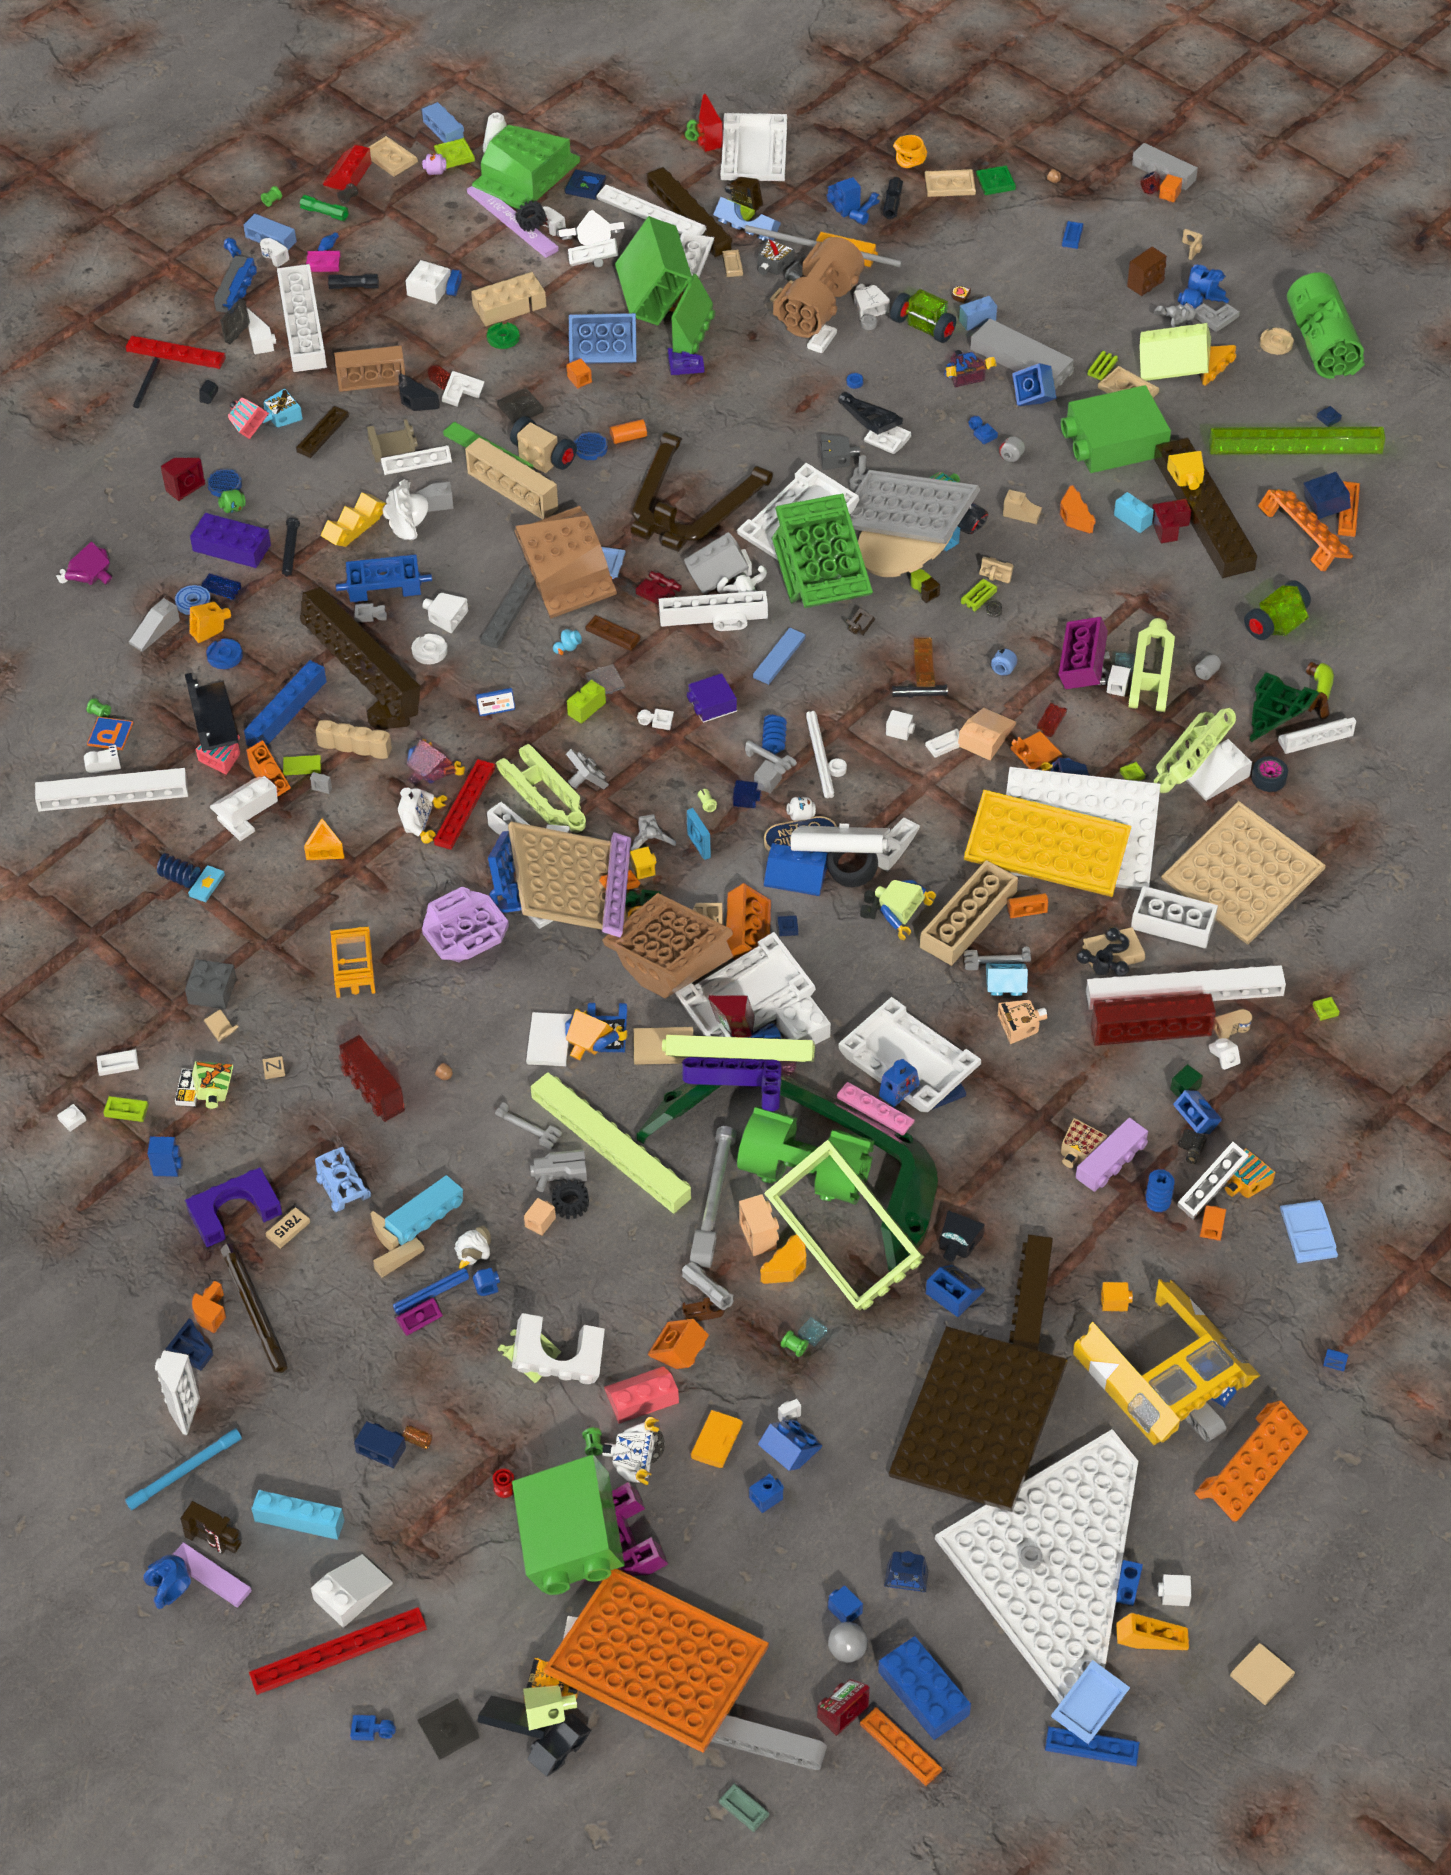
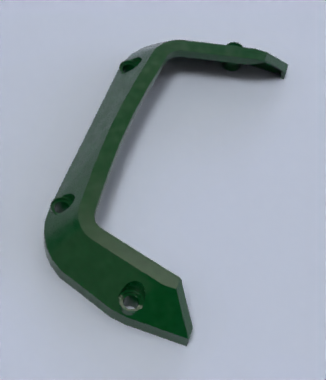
M781 1072L782 1096L835 1121L861 1137L875 1141L874 1145L898 1159L901 1163V1169L887 1211L913 1244L919 1248L929 1229L938 1188L937 1169L930 1154L919 1143L914 1141L909 1133L901 1135L873 1118ZM684 1083L675 1090L667 1092L664 1095V1100L638 1131L637 1141L644 1144L649 1135L670 1119L682 1116L722 1085ZM883 1221L881 1230L888 1270L890 1272L905 1260L910 1253Z

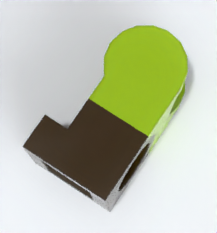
M922 569L911 572L910 585L922 594L921 599L925 603L940 596V584Z

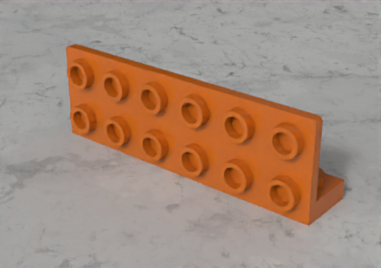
M1269 489L1258 507L1268 517H1273L1281 506L1319 545L1311 561L1320 571H1326L1335 557L1349 559L1353 557V554L1349 551L1350 549L1339 541L1338 536L1328 530L1327 525L1317 519L1318 516L1307 509L1305 503L1296 498L1297 495L1290 490L1282 491L1280 489Z
M1282 1401L1266 1404L1255 1418L1260 1423L1256 1430L1220 1474L1206 1478L1194 1493L1199 1499L1212 1498L1233 1522L1239 1520L1308 1434V1430Z

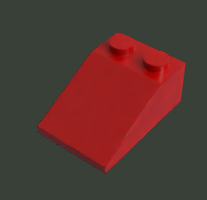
M703 94L699 124H697L699 132L697 139L699 146H702L705 152L723 148L722 121L708 96Z

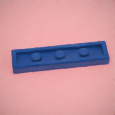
M1048 1726L1045 1751L1137 1766L1140 1742L1096 1734L1091 1742L1087 1744L1068 1729Z

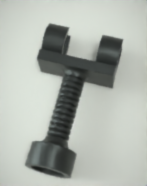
M867 890L864 894V901L873 904V906L862 905L860 916L875 920L877 910H881L880 898L875 896L874 891Z

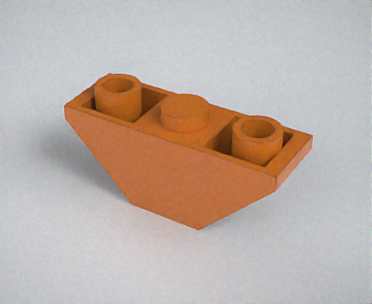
M1072 485L1068 488L1061 501L1060 516L1066 526L1087 533H1093L1095 518L1088 511L1087 504L1082 501L1080 492L1076 491Z
M263 740L247 749L249 765L256 778L265 776L276 786L277 797L291 789Z

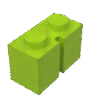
M590 680L580 689L581 693L577 691L567 700L568 716L581 724L606 703L605 688L593 680Z

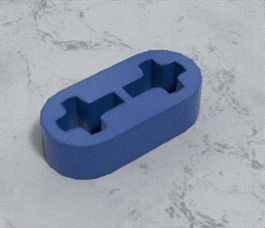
M453 269L447 283V295H457L462 279L461 270Z

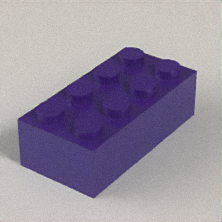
M208 513L203 515L190 535L194 552L257 568L271 546L268 529Z

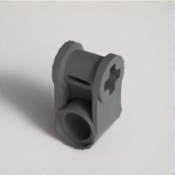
M807 256L799 258L794 265L788 268L785 274L787 281H795L800 277H807L802 275L803 261Z

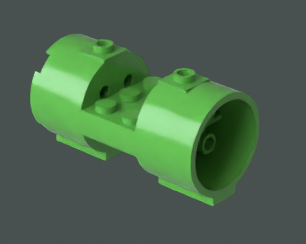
M1316 272L1296 280L1288 290L1287 301L1295 321L1303 334L1307 350L1317 373L1329 379L1342 374L1344 376L1354 375L1365 365L1363 360L1364 349L1334 279L1326 273Z
M758 1106L754 1108V1112L745 1128L738 1152L737 1167L740 1170L762 1177L764 1182L773 1184L774 1181L776 1182L781 1179L787 1166L795 1168V1166L819 1147L795 1140L797 1117L777 1111L770 1112ZM837 1129L832 1130L828 1140L833 1143L866 1184L873 1157L869 1156V1152H873L875 1141ZM830 1155L809 1172H817L815 1194L820 1195V1199L826 1201L838 1199L854 1205L859 1201L860 1195L857 1194L860 1191Z

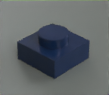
M1331 406L1317 413V418L1327 427L1341 421L1342 417Z
M797 915L777 917L779 937L798 935Z

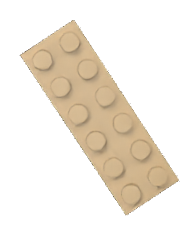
M480 437L465 449L469 475L542 520L558 510L557 484L552 480L545 478L540 473L532 470L527 465L522 464L514 457L509 456Z
M986 860L921 932L920 948L952 966L1007 904V899L1015 895L1018 877Z

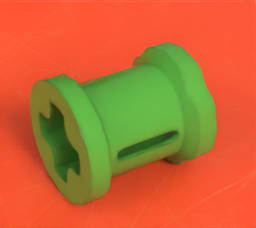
M690 120L687 123L686 139L690 141L697 140L699 137L698 121Z
M273 186L269 192L261 194V200L267 207H270L274 201L282 198V193L276 186Z
M94 698L87 704L86 711L98 717L108 718L111 713V707L101 704L98 699Z
M789 1330L781 1342V1347L789 1348L796 1353V1356L800 1357L807 1349L809 1341L806 1339L802 1340L794 1335L792 1330Z
M588 1428L582 1433L586 1441L585 1454L588 1456L602 1454L603 1445L600 1440L602 1433L599 1428Z

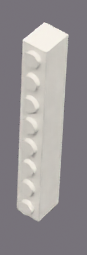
M185 768L35 783V801L38 812L188 797V779Z

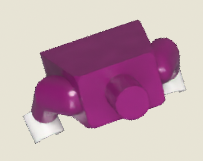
M91 541L69 561L67 572L61 569V575H56L59 583L72 580L93 585L99 579L105 585L108 584L112 576L107 573L110 564L107 551L104 548L97 547Z

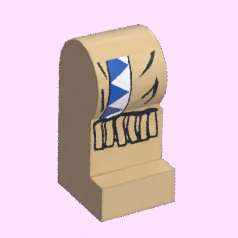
M1242 1009L1215 1017L1213 1029L1219 1039L1227 1038L1229 1040L1230 1035L1237 1032L1244 1033L1250 1029L1252 1015L1249 1011Z

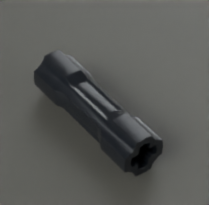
M365 274L362 276L329 275L328 285L329 289L355 287L379 289L378 274Z

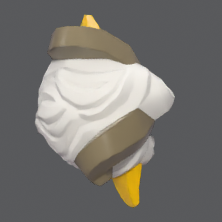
M479 1226L475 1230L466 1232L455 1243L454 1249L457 1252L458 1259L461 1261L460 1269L466 1265L476 1263L478 1259L489 1258L491 1235L485 1226Z

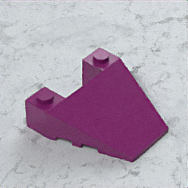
M629 1482L613 1490L612 1495L625 1565L617 1569L631 1576L650 1575L668 1565L661 1546L652 1537L638 1545L636 1544L626 1520L645 1509L638 1491Z

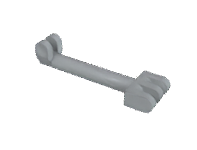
M747 741L745 751L748 757H751L753 752L758 753L775 763V771L780 774H784L786 770L791 769V766L797 764L796 760L788 755L781 759L752 741Z
M1029 947L1022 948V955L978 956L977 950H966L963 952L966 970H978L979 964L1031 961Z
M504 1102L495 1111L498 1117L541 1137L539 1139L540 1145L551 1149L553 1143H556L558 1140L557 1137L562 1135L560 1130L549 1126L545 1131L508 1113L509 1107Z

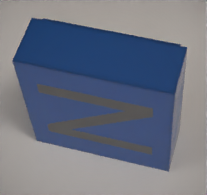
M1327 1349L1323 1366L1344 1372L1348 1354Z

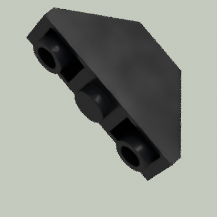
M402 373L399 374L402 405L413 411L440 408L439 395L436 392L427 389L422 384L417 383Z

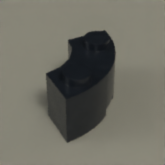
M573 1713L565 1716L564 1722L553 1724V1728L543 1739H538L532 1744L530 1748L531 1753L527 1760L547 1777L565 1764V1759L570 1752L574 1751L576 1753L592 1730Z

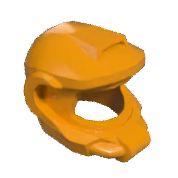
M906 135L899 137L894 142L893 147L897 151L896 161L901 167L911 168L925 161L927 149L920 137Z

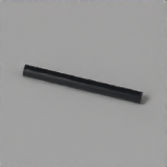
M154 358L133 403L134 408H139L159 365L160 360L158 358Z

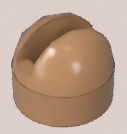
M1052 169L1047 176V180L1052 183H1057L1061 179V174L1055 169Z
M442 1063L437 1068L435 1075L441 1080H448L452 1077V1069L446 1063Z

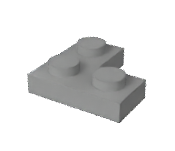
M1203 303L1195 309L1196 314L1194 318L1202 323H1207L1209 328L1217 332L1237 319L1239 311L1229 304L1215 311Z

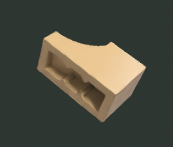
M1009 490L1004 500L1003 516L1037 524L1042 507L1031 503L1027 499L1026 493Z

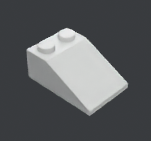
M1227 739L1215 747L1194 775L1186 781L1207 801L1250 777L1252 762Z
M362 1554L327 1573L311 1587L314 1601L344 1628L393 1583Z

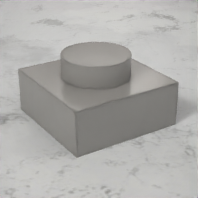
M313 772L310 777L312 790L330 794L332 790L330 776Z

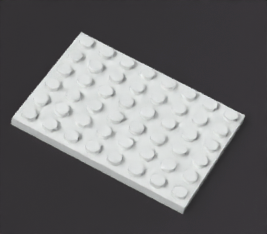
M1010 767L1006 792L1008 796L1131 826L1115 887L1142 890L1143 886L1149 887L1160 784ZM1007 871V872H1009L1010 874L1015 875V876L1030 877V876H1026V875H1022V874H1018V873H1014V872Z

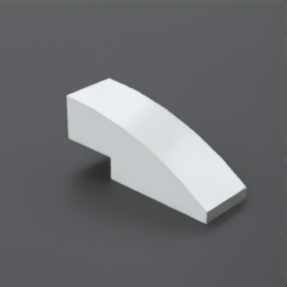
M903 818L885 836L888 839L887 850H884L883 854L876 853L878 867L889 871L907 849L918 832L920 825Z

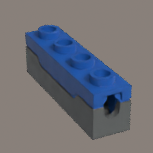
M234 257L214 297L216 311L235 314L237 308H240L241 300L245 297L246 290L251 285L252 277L257 272L254 258Z

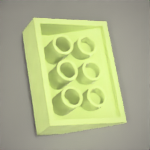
M1203 323L1141 332V378L1148 381L1208 373L1211 346L1208 324Z

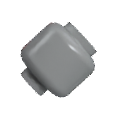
M1009 437L1000 446L999 452L1004 460L1015 462L1024 453L1025 446L1019 438Z

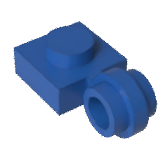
M973 416L968 421L970 428L974 430V436L981 443L986 444L998 438V433L988 423L983 425L982 419L979 416Z
M353 1715L350 1737L351 1740L374 1741L375 1732H378L381 1738L389 1739L395 1734L396 1727L394 1722L390 1720H382L380 1724H377L376 1715Z

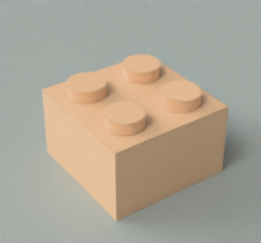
M763 1194L739 1201V1224L753 1256L776 1250L777 1241L779 1240L777 1232L779 1229L776 1217H772L771 1205L769 1201H765Z

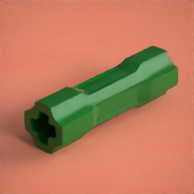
M303 195L300 199L301 209L323 213L344 222L348 218L349 212L347 207L328 204L307 195Z

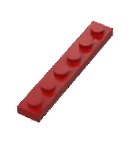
M131 336L125 346L126 352L217 369L221 368L226 359L225 353L137 336Z
M477 759L434 839V845L452 850L495 770L494 763Z

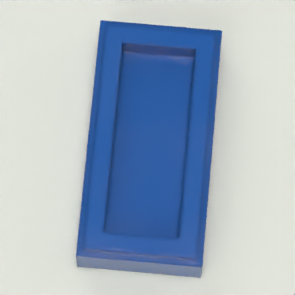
M1067 222L1062 247L1078 249L1084 223Z

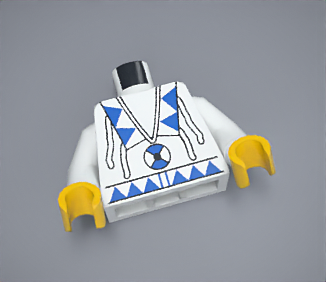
M419 788L402 789L398 813L406 833H413L416 836L420 835L422 842L425 844L432 842V838L436 836L435 832L432 830L424 832L433 806L431 802L439 809L446 806L442 802L446 801L447 797L441 795L436 798L434 794Z
M649 1417L644 1423L635 1425L618 1434L616 1444L604 1443L602 1455L613 1457V1465L617 1473L628 1482H641L644 1485L649 1483L645 1478L652 1475L649 1471L655 1437L650 1431H659V1428L654 1426L655 1422H659V1419Z

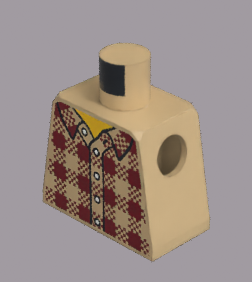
M1074 1118L1062 1143L1061 1154L1065 1156L1062 1160L1063 1164L1068 1168H1072L1075 1163L1081 1164L1108 1136Z

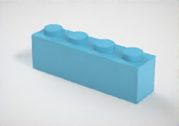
M447 1175L386 1217L385 1229L398 1238L400 1245L413 1240L421 1231L427 1230L435 1221L444 1218L449 1211L461 1205L463 1202V1189Z
M258 1490L252 1506V1513L256 1522L338 1540L344 1524L342 1508Z

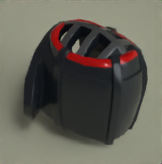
M973 502L958 524V527L964 533L973 534L984 526L988 518V512Z

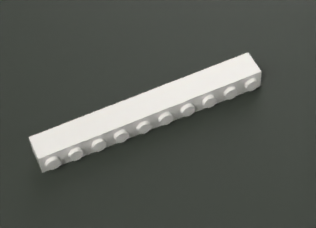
M1270 965L1266 967L1087 979L1086 995L1089 1010L1284 996L1286 983L1282 965Z

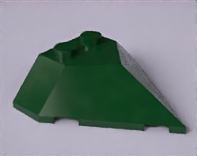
M1265 672L1255 686L1256 701L1253 704L1251 724L1253 732L1250 734V741L1253 742L1286 721L1304 714L1317 698L1319 692L1308 687H1304L1300 691L1285 685L1278 676Z

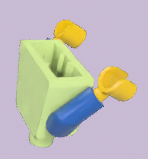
M894 880L887 888L878 886L875 891V896L880 898L881 912L894 929H898V937L901 940L906 939L902 931H905L908 935L911 934L910 928L903 927L902 924L908 922L922 901L925 905L930 906L933 903L932 900L936 898V894L933 891L926 892V889L914 880Z

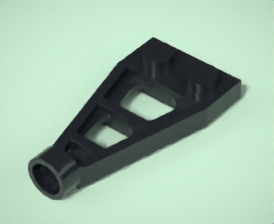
M843 392L839 397V403L864 427L877 435L903 424V418L896 413L856 399L848 392ZM862 408L864 410L859 412L857 409ZM872 414L880 415L872 420L867 418Z

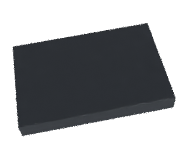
M492 1695L478 1714L477 1720L481 1724L540 1739L544 1738L551 1726L529 1730L525 1704Z

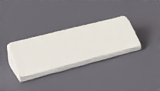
M449 446L381 458L384 475L452 463Z

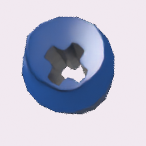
M776 715L764 717L762 748L774 755L785 749L787 729L785 718Z
M1158 1169L1149 1175L1146 1201L1147 1207L1152 1211L1163 1212L1171 1205L1174 1178L1168 1171Z

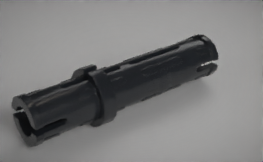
M947 684L892 686V691H899L893 692L892 697L947 696L948 690L946 689L948 688Z

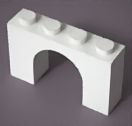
M525 1313L521 1314L517 1323L512 1368L523 1373L536 1372L540 1376L545 1377L553 1375L558 1376L562 1380H580V1383L583 1384L595 1383L600 1373L604 1328L584 1325L579 1332L576 1356L567 1361H558L549 1357L541 1346L540 1337L543 1317Z

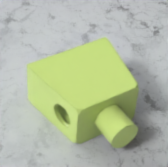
M559 1686L523 1689L529 1730L564 1722V1710L577 1708L575 1694L561 1696Z

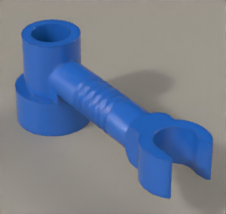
M873 192L868 202L858 211L851 210L849 218L865 225L869 219L867 211L880 202L877 199L880 194Z

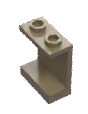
M404 419L405 430L376 435L374 426L367 427L368 440L375 462H381V458L415 452V447H418L417 439L413 437L412 425L409 426L407 419Z

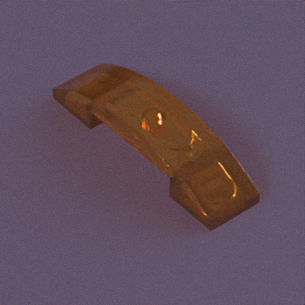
M914 638V665L917 687H935L932 638Z

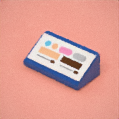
M512 688L476 695L480 716L515 710Z

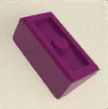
M431 1298L399 1315L395 1320L407 1336L443 1315L434 1298Z

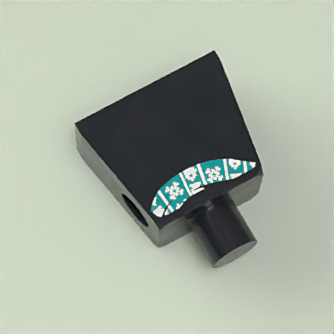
M948 1210L940 1238V1248L945 1250L943 1258L949 1262H953L957 1255L967 1258L983 1238L985 1224Z

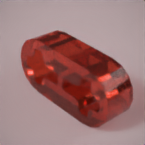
M438 365L429 367L428 377L430 381L445 390L451 374Z

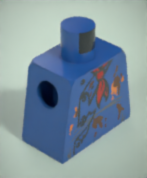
M904 1059L895 1061L894 1065L882 1076L879 1097L892 1107H895L920 1085L917 1069Z

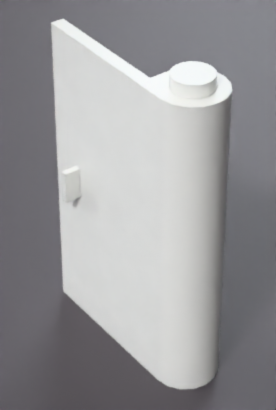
M841 823L840 827L799 826L792 832L791 850L883 854L884 850L888 848V839L885 836L890 833V828L849 827V824Z

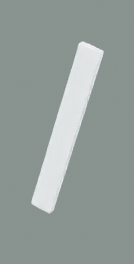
M606 184L597 195L598 200L643 219L651 216L673 224L677 227L679 234L684 232L702 235L706 230L703 224Z

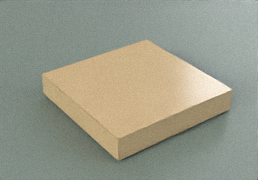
M1259 1643L1231 1672L1230 1676L1266 1705L1294 1676L1295 1672Z

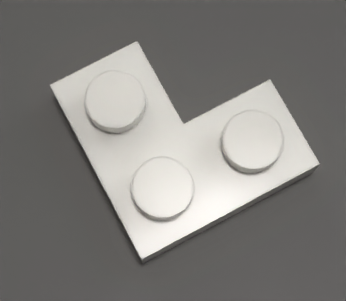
M452 371L442 396V402L458 407L463 393L479 398L485 381Z

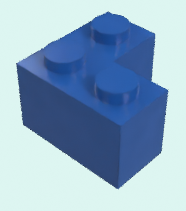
M853 177L828 186L827 200L829 203H832L835 210L843 218L849 216L852 209L857 211L860 209L861 186Z

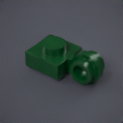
M642 889L641 895H637L634 891H628L626 893L625 905L634 907L637 903H640V906H643L657 893L661 894V891Z

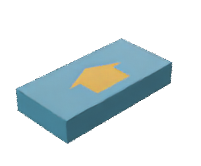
M207 865L188 892L189 897L207 902L225 876L224 871Z

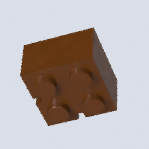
M1152 246L1131 260L1127 287L1143 296L1157 285H1160L1165 279L1167 255Z

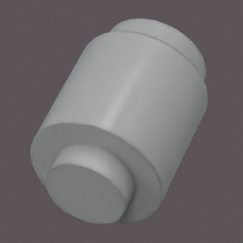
M1216 655L1206 656L1195 667L1197 676L1203 680H1208L1219 670L1221 661Z

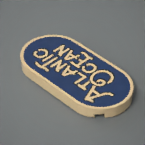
M823 816L776 824L765 832L764 846L768 852H770L772 843L791 846L792 832L799 826L837 827V825L831 819Z

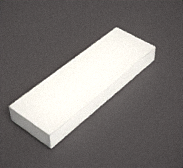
M616 239L568 249L570 265L576 266L593 262L596 258L606 259L618 256Z

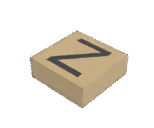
M282 1056L263 1059L265 1079L285 1076Z

